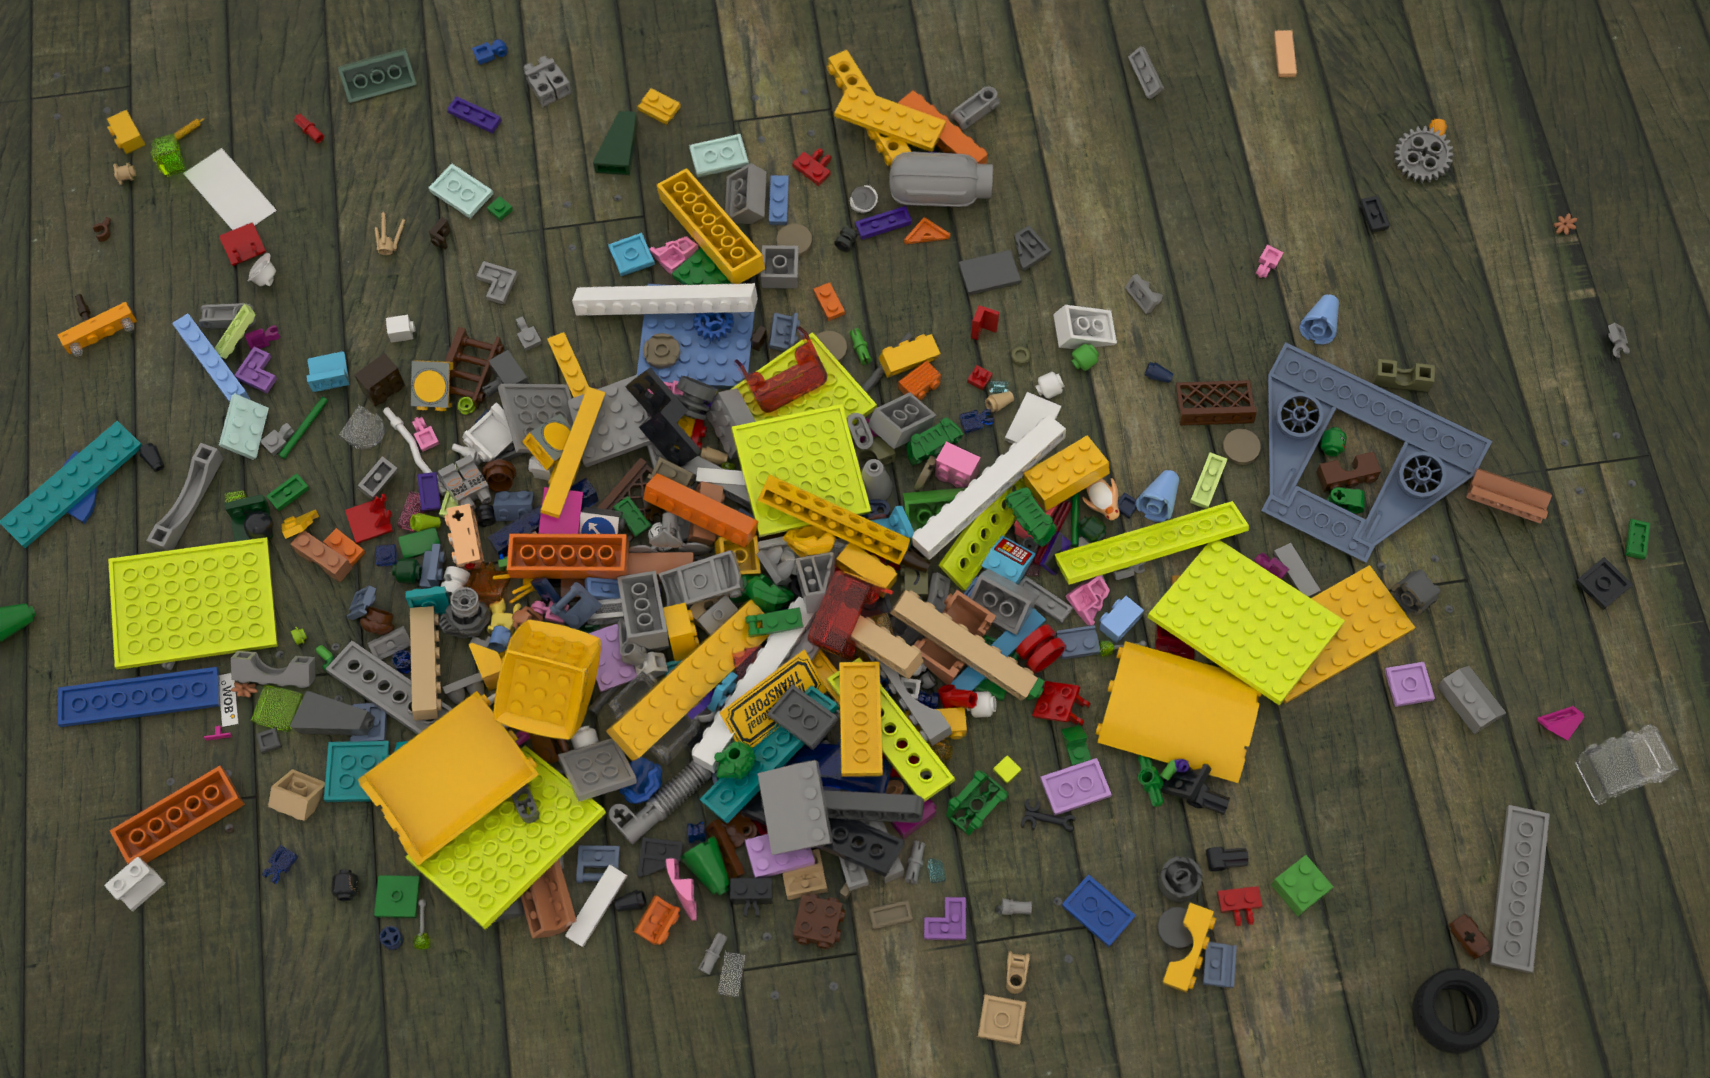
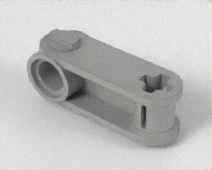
M990 86L982 88V90L955 108L950 114V118L955 120L962 130L968 128L1000 104L996 89Z
M246 303L203 305L200 309L202 316L199 320V325L206 329L228 328ZM246 304V305L250 306V307L252 308V310L254 311L253 306H251L250 304ZM255 316L254 321L252 322V324H250L247 328H249V327H251V326H253V325L255 324V322H256V316Z
M620 618L618 626L622 662L627 665L639 666L646 660L647 650L644 646L628 641L625 620Z

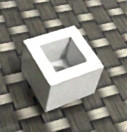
M901 677V682L905 689L911 691L913 694L910 695L918 701L921 680Z

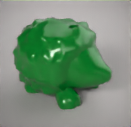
M738 741L732 742L722 752L715 753L714 759L716 762H719L717 777L742 780L744 776H747L756 761L753 748L745 742Z

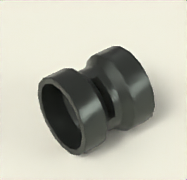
M843 227L840 231V236L834 241V245L843 252H849L852 248V242L856 241L858 234L849 227Z

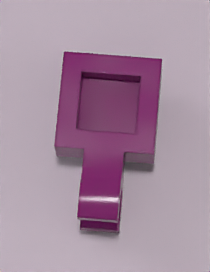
M273 325L265 332L261 328L246 333L245 338L252 350L253 347L261 349L270 346L269 341L278 340L280 335L277 326Z
M1263 552L1254 559L1256 563L1281 580L1290 570L1277 558L1274 557L1270 560Z

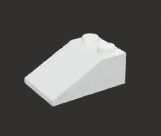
M1064 305L1053 314L1059 348L1077 349L1084 343L1092 344L1094 347L1117 344L1111 310Z

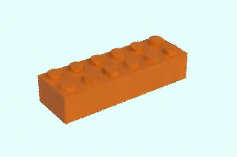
M509 534L507 572L510 578L586 579L587 577L617 579V577L627 575L629 541L626 534Z
M218 766L111 829L110 832L127 864H130L137 857L148 863L245 804L227 772L221 766Z

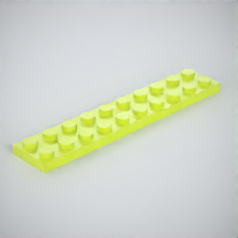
M1231 501L1054 555L1058 567L1070 585L1249 531V525L1234 502Z

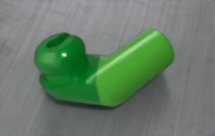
M320 645L316 648V653L325 660L326 663L322 665V668L327 673L326 668L334 658L328 649Z

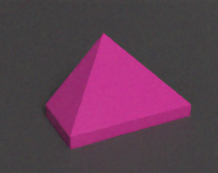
M1574 706L1538 717L1537 721L1551 732L1569 740L1584 719V714Z

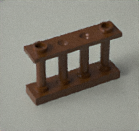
M458 327L444 361L453 362V370H450L449 393L470 397L476 409H479L480 404L485 400L486 394L483 392L482 387L489 383L493 373L489 360L504 351V345L500 337L497 336L494 344L470 339L466 329ZM467 346H472L491 352L488 360L465 355L463 350ZM462 361L483 366L484 370L480 376L457 370V365ZM457 377L477 382L478 385L475 392L450 385L452 378Z

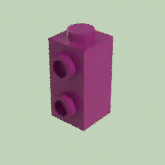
M928 799L924 802L923 818L920 822L891 821V825L904 840L936 816V806L931 799Z

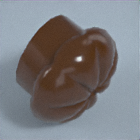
M504 459L491 460L483 467L482 476L491 490L503 492L512 487L513 479L516 476V469L511 462Z
M368 607L366 616L360 619V625L368 632L385 635L395 629V626L392 624L394 615L382 609Z

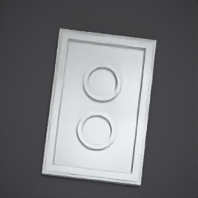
M1027 392L1005 436V441L1012 444L1018 443L1027 431L1033 430L1038 421L1042 418L1045 419L1048 415L1056 420L1061 406Z

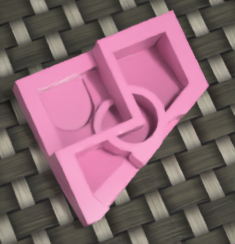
M1100 575L1085 580L1065 597L1081 619L1088 626H1092L1095 623L1093 620L1096 613L1101 610L1103 600L1107 597L1110 590Z

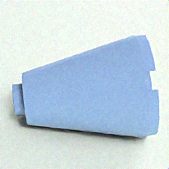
M1329 294L1322 296L1302 319L1299 329L1303 337L1308 341L1310 338L1315 340V344H1327L1335 338L1339 301L1335 296Z
M1171 470L1163 471L1138 496L1136 500L1137 510L1144 512V517L1154 522L1169 520L1174 510L1179 476Z

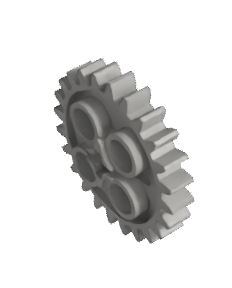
M1424 126L1423 131L1417 127L1416 132L1410 129L1409 135L1404 133L1403 139L1399 138V144H1396L1395 149L1397 151L1394 152V156L1397 157L1394 163H1399L1397 169L1403 168L1401 175L1407 173V179L1412 176L1414 177V182L1419 178L1421 183H1423L1424 179H1427L1430 183L1432 177L1438 180V174L1443 177L1444 171L1449 170L1448 165L1452 164L1453 160L1451 158L1454 153H1451L1453 146H1448L1450 140H1444L1446 134L1440 136V130L1434 133V127L1427 131L1426 126ZM1414 142H1419L1422 146H1415ZM1431 147H1437L1439 151H1433ZM1408 158H1414L1416 162H1410ZM1426 163H1431L1434 167H1427Z

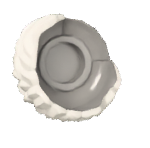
M868 185L857 187L852 192L850 198L851 208L860 213H867L873 210L878 201L875 189Z

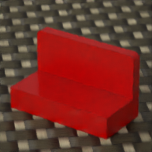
M979 305L972 321L971 338L978 340L982 329L996 333L1000 312Z

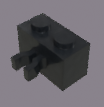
M731 878V904H746L743 911L744 917H748L750 904H753L755 917H760L757 904H773L772 878Z

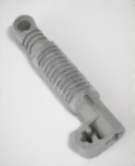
M692 760L689 763L691 770L685 766L686 770L682 769L683 773L679 772L680 776L675 775L676 779L672 778V783L668 781L669 785L665 784L666 788H662V792L658 791L659 794H655V798L651 797L648 799L646 806L636 815L625 805L615 804L609 811V818L614 827L633 845L657 822L666 819L667 814L671 815L670 811L674 812V808H678L677 805L681 806V802L684 803V799H688L687 796L691 797V793H694V790H698L701 784H705L704 781H708L712 777L713 772ZM618 814L623 815L625 820L628 821L625 825L620 817L617 818Z

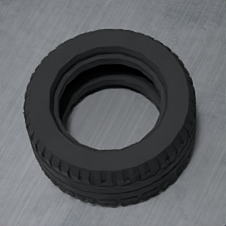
M1448 968L1433 974L1418 988L1412 1004L1413 1020L1421 1036L1433 1047L1435 1046L1437 1049L1447 1053H1465L1485 1043L1495 1032L1500 1017L1498 1000H1496L1497 997L1494 994L1495 992L1491 990V986L1483 978H1480L1479 975H1475L1474 972L1466 971L1465 969ZM1453 989L1460 991L1472 1001L1476 1010V1022L1471 1031L1463 1033L1451 1031L1440 1022L1435 1011V999L1441 990Z

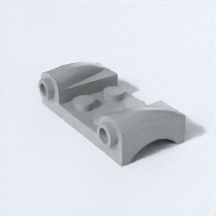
M731 550L659 573L666 593L667 607L686 602L688 610L692 604L723 594L730 596V598H736L742 595L741 592L745 591L736 553Z

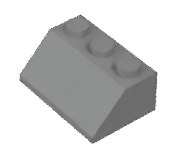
M750 163L727 176L725 212L735 224H753L764 218L766 198L765 170Z
M987 569L979 575L970 599L996 615L993 623L1017 635L1031 614L1039 595Z
M1470 666L1456 670L1445 677L1437 686L1474 735L1506 714Z

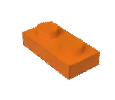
M830 282L813 289L828 321L845 315V311Z
M337 528L323 541L325 545L345 557L351 566L365 554V551Z

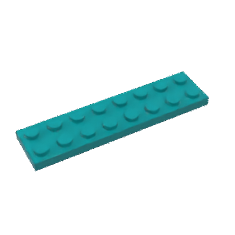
M116 421L0 520V524L24 548L28 547L136 454L143 445Z
M812 685L805 691V694L833 714L839 709L837 703ZM776 724L766 735L767 737L763 738L761 742L753 747L756 761L747 776H744L742 780L720 778L699 800L725 823H728L760 791L758 773L782 768L804 745L803 742Z

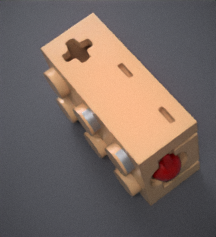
M470 504L446 508L445 522L449 526V530H451V533H448L450 545L455 550L452 552L453 562L456 563L457 567L466 571L484 568V556L473 508Z

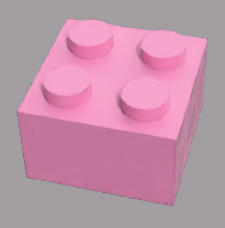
M946 442L936 459L935 477L942 482L953 484L956 488L968 487L969 483L976 479L979 474L981 457Z

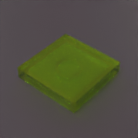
M265 684L251 722L290 732L291 722L301 704L303 694Z

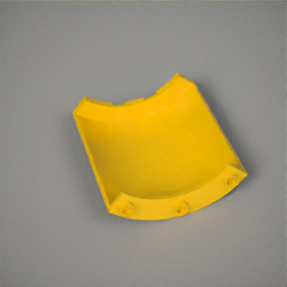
M1125 641L1123 648L1119 647L1116 658L1120 659L1115 680H1110L1107 690L1111 694L1103 723H1098L1095 733L1099 735L1097 743L1166 763L1175 759H1185L1193 770L1201 769L1203 764H1208L1212 769L1209 775L1238 783L1245 763L1247 750L1244 748L1250 745L1260 704L1258 703V698L1261 697V693L1223 668Z
M478 691L474 692L358 779L360 786L377 807L379 805L383 807L381 811L384 813L385 819L392 829L400 836L399 840L405 851L417 866L539 775L535 769L538 767L531 756L527 758L515 742L518 738L512 730L507 731L503 724L494 720V712L488 706L491 704L490 700L485 694L481 696Z

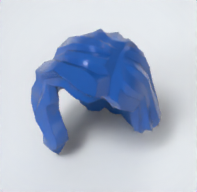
M640 757L629 762L636 776L637 783L620 788V793L625 797L626 801L632 804L646 802L659 790L662 784L661 766Z

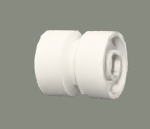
M454 566L446 568L443 577L445 581L441 583L440 587L445 586L449 599L456 589L468 585L470 579L468 571Z

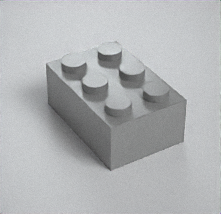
M738 388L718 392L710 406V411L707 412V418L711 422L717 437H719L730 459L738 458L731 430L732 426L756 422Z
M909 392L876 408L868 426L887 442L889 446L895 449L909 442L914 434H921L930 429L937 415Z

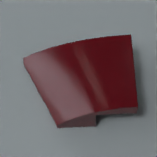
M1156 624L1155 650L1194 660V648Z

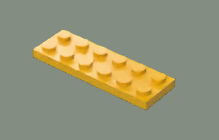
M848 86L834 112V116L930 152L933 151L946 125L945 120Z
M839 662L842 777L883 776L879 662Z

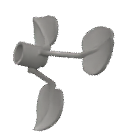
M664 513L658 535L649 539V543L653 546H633L629 548V553H658L655 550L657 547H679L678 550L680 552H693L694 555H703L712 551L714 547L710 548L701 543H683L680 527L677 526L678 516L672 513Z

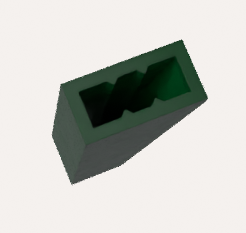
M618 112L594 158L595 173L631 174L638 127L636 112Z

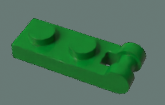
M800 607L745 617L746 624L749 625V637L804 628ZM762 622L763 628H757L756 623Z

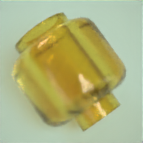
M943 739L931 746L929 741L927 742L943 764L951 760L953 746L950 745L947 739Z

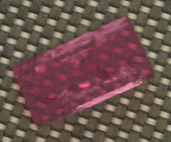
M410 491L397 525L399 528L417 532L411 529V516L416 515V513L424 514V512L421 510L420 493Z

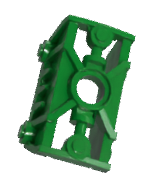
M946 417L939 424L921 434H914L911 436L910 441L906 443V452L912 466L920 464L922 461L928 460L931 455L934 457L938 456L946 442L950 444L960 442L963 432L951 419Z
M1028 487L1009 493L1005 497L1006 505L1009 509L1013 510V515L1016 516L1015 518L1022 528L1027 531L1028 535L1034 538L1033 540L1036 544L1038 543L1041 547L1048 544L1057 531V527L1050 515H1046L1038 505Z
M980 770L974 773V779L956 798L953 797L949 800L946 817L968 836L971 835L975 828L980 829L983 825L982 820L986 818L996 805L1008 798V792L989 777L988 774ZM988 780L990 782L988 791L986 793L982 792L979 795V788ZM999 791L991 801H988L991 793L994 794ZM975 800L981 801L983 804L982 809H973L972 802ZM966 809L964 817H959L956 820L952 818L959 810ZM975 815V818L970 822L966 830V820L968 818L972 819Z

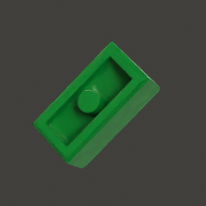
M435 527L398 537L403 557L407 559L423 555L425 551H432V544H441Z

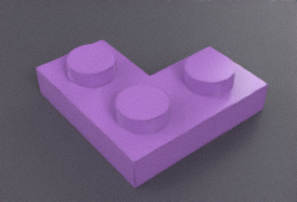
M253 347L234 375L237 380L264 393H268L277 380L275 375L263 370L271 359V355L256 347Z
M945 897V918L924 917V940H966V898Z

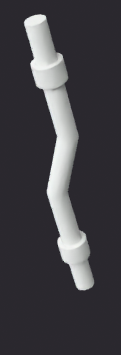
M389 407L385 408L383 413L391 421L392 427L398 430L409 443L415 463L423 473L432 472L422 460L417 442L403 425L404 422L400 417H396ZM437 475L439 492L444 496L447 490Z

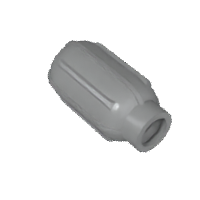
M904 152L897 155L891 165L889 178L891 195L895 201L904 205L968 206L974 203L977 198L991 199L993 164H979L973 157L965 154Z

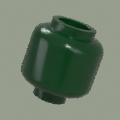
M1095 515L1089 518L1085 516L1078 524L1080 526L1078 534L1088 543L1100 541L1107 533L1105 531L1106 525Z
M401 558L392 567V575L396 577L399 583L415 584L417 580L421 579L422 565L416 559Z

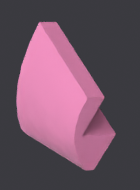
M688 237L667 242L666 246L657 249L654 247L649 248L653 257L671 276L680 265L699 249L698 244Z
M666 859L668 874L680 903L691 921L697 920L696 901H694V880L679 879V860Z

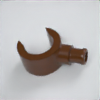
M106 217L102 223L92 227L95 233L105 230L104 233L96 236L100 242L108 240L111 235L108 229L111 221L109 217Z

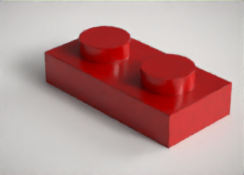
M696 419L691 439L702 450L703 443H701L702 437H706L707 427L704 425V420Z

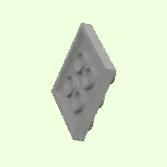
M612 738L558 755L559 762L578 802L637 783L636 776L626 756Z

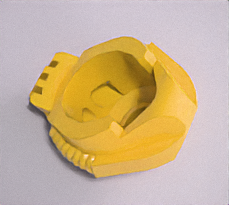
M809 525L799 529L788 530L783 540L787 542V545L797 555L806 557L829 553L835 544L836 537L820 528Z

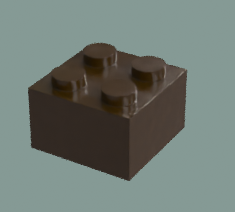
M385 353L354 374L362 392L375 407L384 403L388 397L399 392L405 386L398 367Z

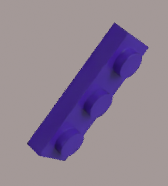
M457 96L447 108L449 114L492 134L502 121L500 116Z
M906 206L855 221V226L861 240L912 224Z

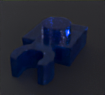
M985 409L981 414H978L977 410L959 414V420L964 433L983 429V423L986 425L993 424L994 417L986 418V415L991 414V409Z
M279 845L268 860L272 866L265 869L262 876L267 878L269 874L274 873L271 882L277 883L280 878V872L287 873L298 856L284 846Z

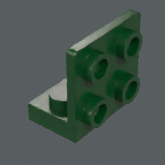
M263 494L225 502V510L231 517L234 542L251 540L244 530V520L249 513L261 510L270 515L269 503ZM272 529V535H271L270 537H268L267 539L273 538V536H274V535H273V529Z

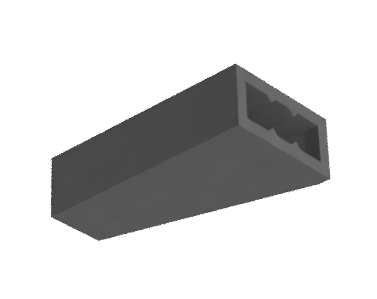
M306 691L290 727L300 734L367 735L374 725L375 717L366 710Z

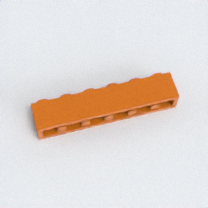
M913 90L898 102V104L946 121V125L936 143V146L944 153L969 155L979 164H987L988 154L985 149L976 145L971 137H967L962 133L958 126H954L945 115L940 114L936 107L925 101L921 94H917Z
M656 473L645 486L643 500L737 545L746 548L756 535L758 520L663 475Z

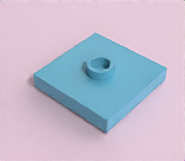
M642 233L608 244L621 277L655 265Z

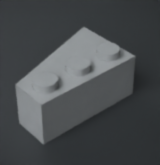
M829 552L795 558L797 579L807 614L826 611L835 571L834 553Z

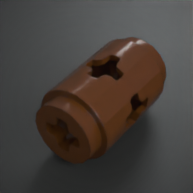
M1466 913L1448 924L1451 928V933L1461 943L1468 956H1472L1474 960L1491 949L1488 939L1479 931L1477 924L1471 916L1468 917ZM1465 932H1474V941L1470 939L1466 941L1464 939L1466 937Z

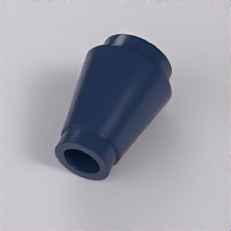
M1149 362L1144 375L1151 380L1170 383L1174 373L1157 362Z

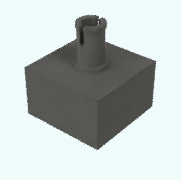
M509 350L489 360L496 380L483 386L482 390L488 398L498 392L500 384H529L526 375Z

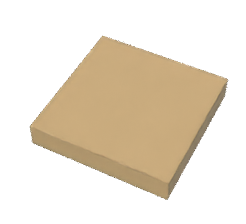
M985 994L978 1038L1020 1045L1026 1002Z

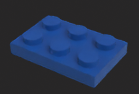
M1089 874L1061 905L1108 947L1111 946L1136 917L1131 910Z

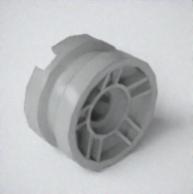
M461 587L452 593L450 597L451 607L457 617L470 618L478 612V595L472 588Z

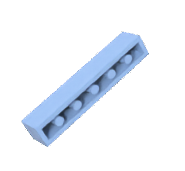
M189 314L172 323L229 403L231 396L234 394L251 400L245 389Z

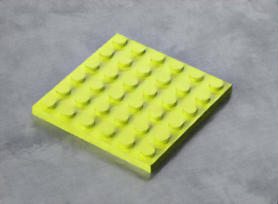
M813 332L731 388H738L755 421L839 404L843 405L846 419L851 413H860L866 417L878 408L877 404ZM857 419L852 421L853 425L857 424Z
M842 404L732 426L731 430L755 520L759 521L757 527L759 537L811 525L758 501L769 474L857 515L871 512Z

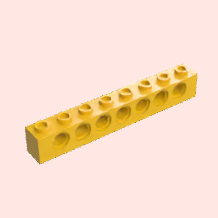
M847 50L828 58V72L835 77L836 85L843 90V95L848 86L875 95ZM867 129L869 138L875 141L876 148L879 153L883 154L887 166L891 167L893 159L897 155L911 152L905 142Z
M770 474L758 498L760 502L900 565L908 549L910 538Z

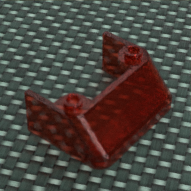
M801 326L797 327V330L804 344L799 346L794 353L798 364L765 381L759 372H750L748 374L744 365L738 359L734 361L746 386L758 406L764 412H773L822 386L827 381V372L808 333Z
M842 570L836 572L810 628L808 642L844 659L856 660L859 658L854 655L856 643L850 637L864 604H872L877 601L880 592L892 595L893 591L870 579Z

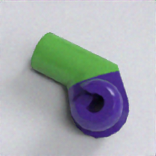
M1185 759L1169 761L1161 776L1169 781L1174 772L1188 771V761Z

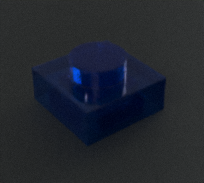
M395 544L376 546L377 566L397 564Z

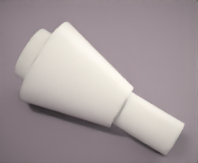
M453 444V451L461 453L464 457L471 454L476 466L483 462L477 456L478 452L473 447L469 448Z

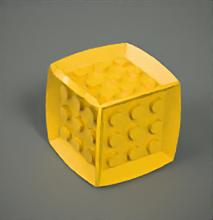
M535 620L523 622L508 642L496 688L494 720L531 734L570 740L581 727L592 696L600 661L601 639L583 631L558 624Z

